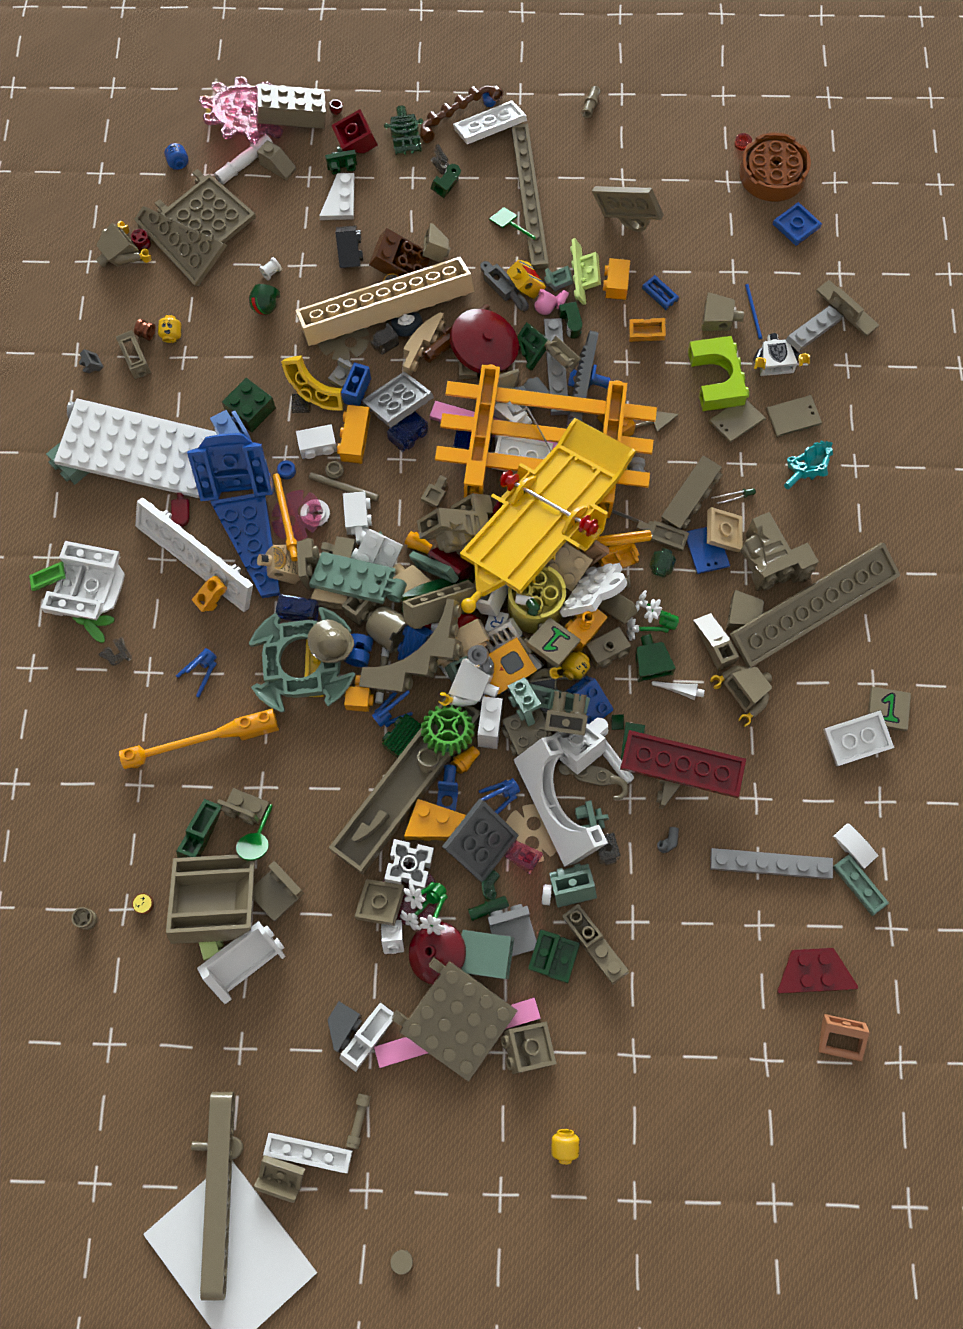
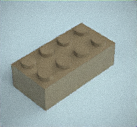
M257 84V123L324 129L326 116L324 90Z

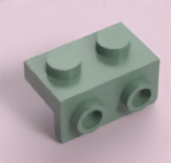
M522 678L508 685L511 694L508 699L513 707L517 706L518 710L516 712L521 721L525 720L529 727L535 724L532 711L540 708L541 703L526 678Z

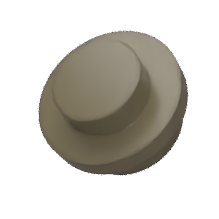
M331 461L327 464L325 472L329 478L337 479L343 475L344 469L341 463Z

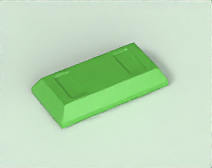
M63 561L29 575L31 590L37 591L65 579Z

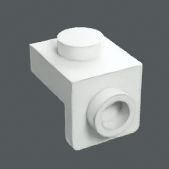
M396 920L395 926L381 924L384 954L404 952L402 920Z

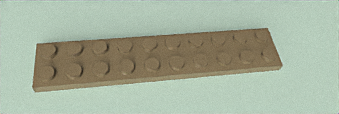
M879 543L730 633V636L746 666L751 668L901 575L885 543Z

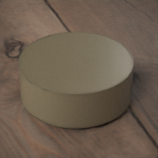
M406 1250L396 1251L390 1262L392 1270L397 1274L409 1272L413 1265L412 1255Z

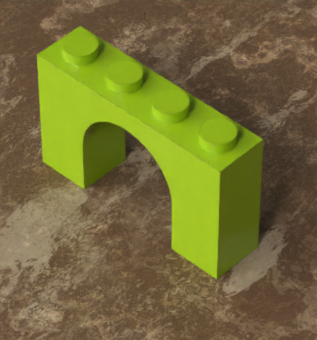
M732 336L691 341L689 343L688 356L691 367L715 364L723 367L730 376L723 383L701 386L699 399L702 411L743 406L746 403V399L749 398V389L745 387V374L740 369L741 359L737 357V345L733 343Z

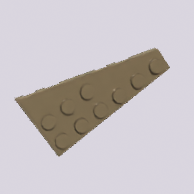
M145 206L141 208L134 219L196 286L201 284L228 246Z

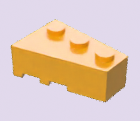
M417 799L404 835L405 841H447L466 815Z

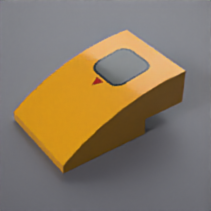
M517 637L489 654L494 663V673L490 684L500 688L497 695L506 691L508 685L522 678H527L537 671Z

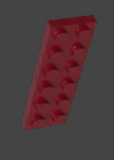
M629 730L620 770L738 798L746 758Z

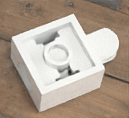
M596 718L590 724H587L585 736L563 732L553 734L556 736L564 752L559 757V760L577 775L606 752L605 736L608 734L607 721L603 718Z

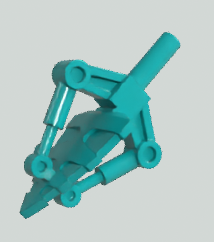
M825 441L816 442L811 447H807L805 453L797 457H788V468L795 474L784 484V487L790 489L800 478L806 479L809 477L813 480L816 476H827L829 457L833 455V449L831 448L833 443L828 441L826 443Z

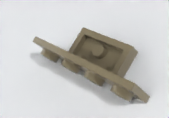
M830 280L816 290L820 296L866 337L879 327V324L864 312V309Z

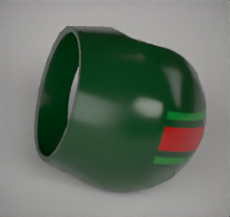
M266 284L254 285L249 295L251 309L259 315L272 313L277 307L276 298H280V291Z

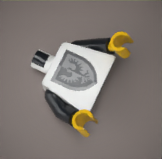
M776 333L767 336L768 341L763 342L762 347L757 350L753 358L754 369L760 367V376L794 373L797 363H799V366H803V363L810 364L809 354H800L786 340H779Z

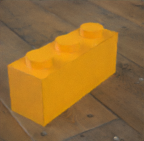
M348 405L347 412L344 411L343 422L345 423L344 428L341 427L340 438L342 440L341 444L338 443L337 454H340L342 462L363 464L371 417L369 407Z

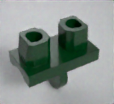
M337 146L338 152L325 155L327 168L333 175L340 173V168L344 167L349 172L356 170L357 159L355 149L341 151V147Z

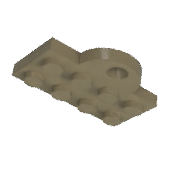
M595 186L592 190L604 217L618 218L630 230L644 231L649 225L650 220H661L664 216L652 188Z

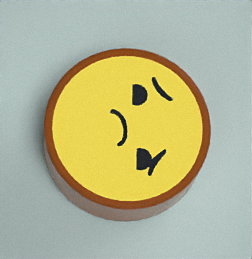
M141 893L133 899L132 907L139 914H148L154 907V900L148 894Z

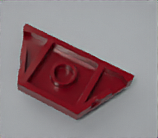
M834 948L791 950L780 985L777 988V994L857 990L858 985Z

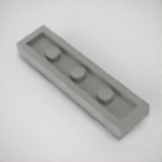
M828 306L791 333L786 341L797 351H801L840 322L843 316L832 306Z

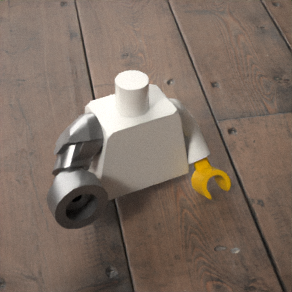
M475 645L469 649L468 659L462 660L449 691L451 696L444 692L440 693L441 696H446L445 701H438L441 705L447 706L450 704L464 707L475 705L477 702L482 701L485 695L496 698L500 688L490 684L494 673V663L484 646Z

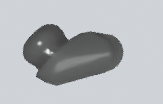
M669 827L668 838L657 843V848L661 853H668L677 847L679 828Z

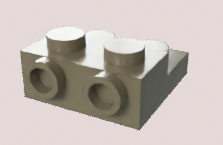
M311 538L297 541L298 574L307 590L315 589L310 587L309 582L321 556L318 546L314 545V540Z
M547 1021L503 1031L504 1036L501 1037V1044L504 1049L507 1048L506 1066L508 1070L512 1071V1074L557 1064Z

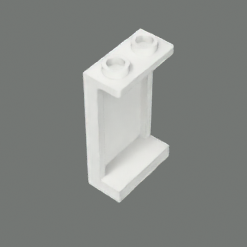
M259 921L251 927L250 931L233 940L197 968L204 982L224 1004L231 1000L228 993L231 989L277 954L282 959L286 957L282 951L284 949L283 944L278 938L274 940L272 938L274 934L268 926L263 927Z

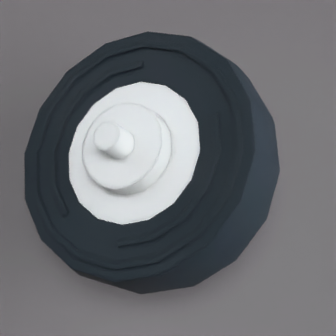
M418 312L403 314L402 317L393 318L391 321L392 330L398 336H411L423 324L422 317Z

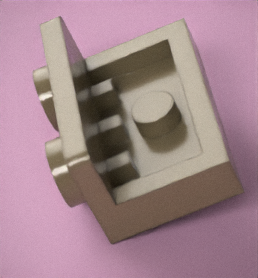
M264 1155L254 1190L294 1203L302 1186L305 1168Z

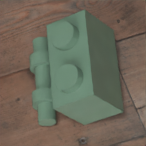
M579 863L575 864L574 867L567 869L558 868L557 871L549 873L557 908L597 898L589 864L580 865Z

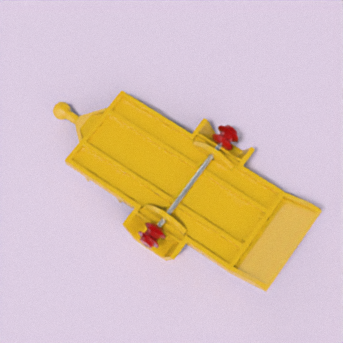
M574 418L559 443L535 470L520 463L517 474L513 475L511 470L504 472L500 477V485L503 488L507 486V491L501 498L495 494L491 495V497L503 503V505L460 552L461 558L475 566L476 592L471 598H466L461 602L463 612H474L476 603L481 597L490 594L504 585L521 594L531 582L535 583V577L551 559L555 560V554L566 541L583 551H587L604 531L608 515L606 510L597 505L620 480L636 450Z

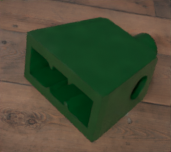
M650 634L642 636L640 638L642 646L637 647L635 651L638 682L673 675L676 668L664 643H653Z

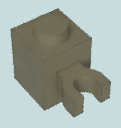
M336 536L335 545L322 542L321 550H323L322 552L351 558L357 546L355 539Z

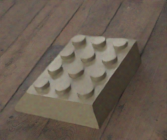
M238 855L173 858L166 934L170 943L230 941L250 931L255 860L247 861Z

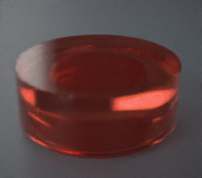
M746 133L738 134L735 139V147L744 151L746 146L752 142L751 136Z

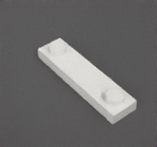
M268 1133L263 1155L348 1173L353 1151Z

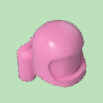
M540 289L539 297L534 304L535 310L542 315H548L555 306L559 309V305L565 303L569 293L563 290L562 293L560 292L555 297L551 293Z

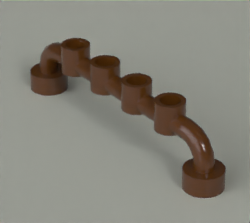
M487 85L479 89L475 86L471 87L468 91V96L458 95L453 105L450 106L448 103H444L441 107V112L436 114L434 111H431L427 115L428 120L421 126V139L425 143H430L435 137V133L429 128L431 125L437 126L441 119L452 117L456 110L465 109L468 103L473 100H480L485 93L489 92V96L494 101H499L502 99L504 91L498 85Z

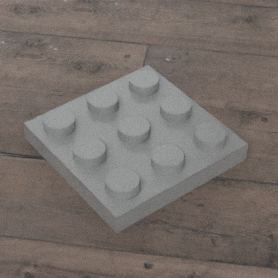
M403 372L361 401L365 407H369L375 416L389 427H392L422 405L427 404L434 397L431 391L406 372Z

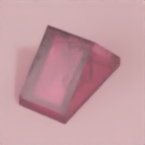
M515 840L505 857L528 874H531L542 858L543 853Z

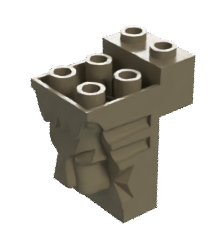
M472 493L452 505L451 509L437 508L417 520L419 538L426 540L436 539L439 550L445 551V553L457 552V554H460L489 521L488 515L493 513L490 495Z
M770 512L752 519L746 533L748 539L745 541L740 552L748 560V566L753 572L751 576L756 591L768 590L775 583H784L790 578L793 583L798 581L802 583L810 579L811 574L819 563L810 545L806 543L791 550Z

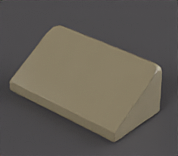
M619 593L609 599L602 600L599 606L601 610L623 624L638 612L635 604Z

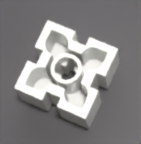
M394 839L390 854L391 860H394V863H388L385 882L401 885L402 882L409 883V886L412 884L415 890L426 888L428 871L424 870L425 867L430 868L434 848L418 844L417 849L410 848L409 842ZM409 862H412V866L414 867L411 869H406L404 865H408Z

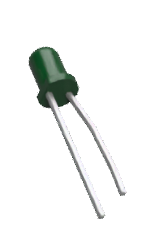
M754 488L746 490L743 489L739 492L729 493L711 498L743 493L742 496H739L737 498L717 502V504L736 500L741 497L746 498L747 496L754 495L756 493V490Z

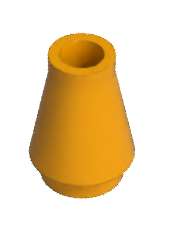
M410 531L404 542L407 548L426 553L427 555L433 546L426 539H420L419 533H414L413 531Z
M471 746L469 749L453 757L451 765L456 766V771L460 774L467 772L475 759L480 755V752L476 747Z

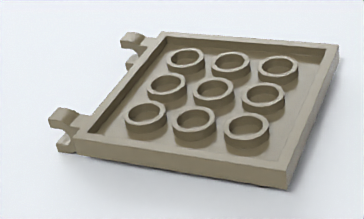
M198 169L193 172L197 184L169 207L160 199L155 202V205L158 207L157 211L160 214L224 244L256 218L255 213L212 175L204 176Z
M433 957L429 967L440 973V975L409 1018L396 1009L392 1015V1020L403 1026L400 1030L401 1034L469 1082L517 1013V1009L449 961L445 966Z

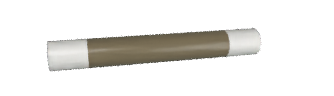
M382 647L380 666L388 665L389 651ZM376 690L375 703H383L384 691Z

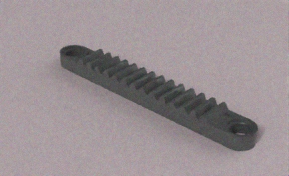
M590 330L588 333L586 344L583 346L580 354L581 359L578 362L572 397L586 398L599 332ZM569 411L565 429H567L574 418L582 421L583 413Z

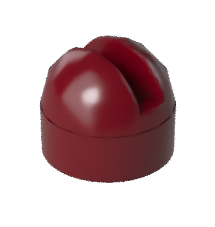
M331 100L329 105L330 112L334 115L340 114L343 109V103L340 100Z

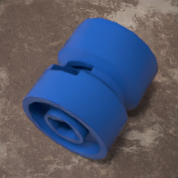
M351 634L354 639V647L344 662L355 667H367L370 660L368 652L372 651L374 640L363 634Z

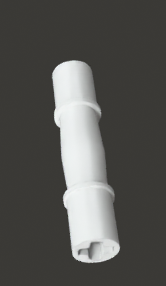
M265 134L256 142L250 144L248 149L240 153L231 162H227L225 166L214 173L217 181L224 185L231 178L237 176L239 171L247 167L258 157L257 151L267 140L272 142L270 137Z

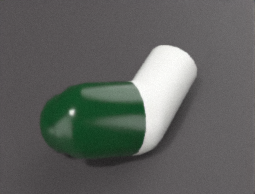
M521 594L516 595L515 603L526 605L529 608V615H538L540 605L533 597Z

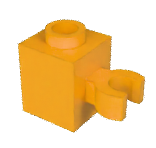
M356 675L355 687H349L345 693L344 706L346 710L369 712L370 706L374 704V694H371L370 688L359 686L361 675Z

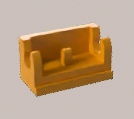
M634 543L613 545L607 547L609 548V554L598 561L600 567L608 563H620L623 569L639 562V552Z

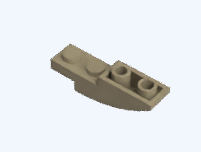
M579 904L562 915L575 937L612 985L629 973L627 967L609 946L602 933Z

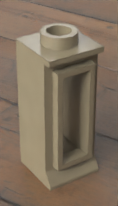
M130 330L115 336L134 379L151 373L133 331ZM131 340L140 358L139 361L134 363L131 362L123 344Z

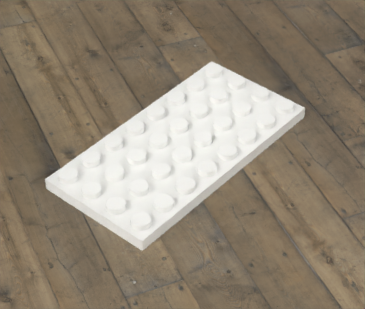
M77 398L54 462L57 465L199 498L187 452L198 448L205 437L217 434L215 431Z

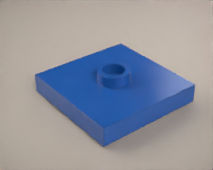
M799 202L773 221V225L796 246L821 228L822 225Z

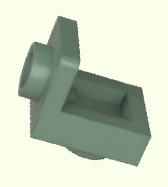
M568 265L554 272H551L549 268L545 269V282L554 291L573 284L571 270Z

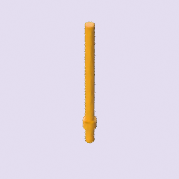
M276 473L273 475V480L287 538L286 547L290 552L291 560L298 561L297 540L293 535L281 478Z

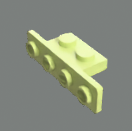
M573 238L570 250L573 255L571 263L574 269L573 281L576 287L574 296L582 305H585V290L601 285L599 255L593 252L582 256V247L576 238Z

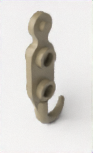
M563 762L559 765V772L562 775L573 774L577 780L599 786L620 785L622 793L618 796H613L614 800L623 799L628 793L629 787L627 782L605 768L589 765L577 775Z

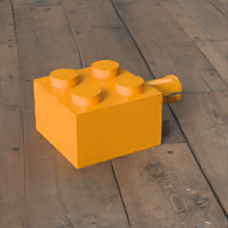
M598 608L594 612L586 611L583 614L576 615L564 627L581 639L580 643L573 650L574 652H581L608 618Z

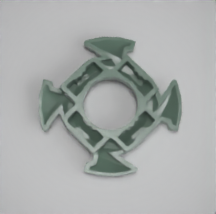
M319 607L322 620H334L347 628L350 633L352 632L347 623L336 613ZM274 613L264 620L249 641L251 647L264 644L262 661L265 682L262 685L256 683L251 687L261 701L279 712H285L282 696L299 698L326 695L324 701L329 707L347 691L355 677V673L351 672L338 677L341 662L326 663L321 661L317 670L307 677L295 678L287 675L281 666V655L284 649L295 640L308 639V633L317 621L303 620L280 623L281 619L277 613Z

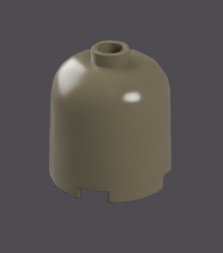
M382 606L368 614L366 631L369 637L391 653L393 651L397 653V648L404 639L403 630L407 624L404 622L402 614L392 608Z

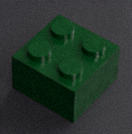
M245 378L222 401L223 407L229 415L233 417L231 412L235 410L245 428L250 432H253L276 409L273 397L248 378Z

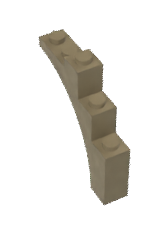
M447 599L437 628L417 651L405 659L380 667H362L359 686L370 688L371 690L403 694L407 690L410 691L413 686L412 675L434 678V673L438 669L437 659L459 661V656L463 652V646L461 645L462 642L455 639V636L458 635V617L461 616L462 612L460 603L454 599Z

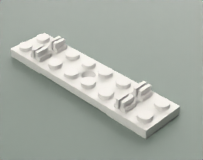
M144 498L137 501L135 526L169 551L205 581L213 576H218L227 587V591L223 596L243 612L249 609L253 584L247 578L240 575L241 568L237 567L236 564L233 566L226 564L219 556H216L206 546L198 542L194 536L188 534L180 525L174 523L171 520L172 514L168 513L167 510L160 512L152 503H149Z

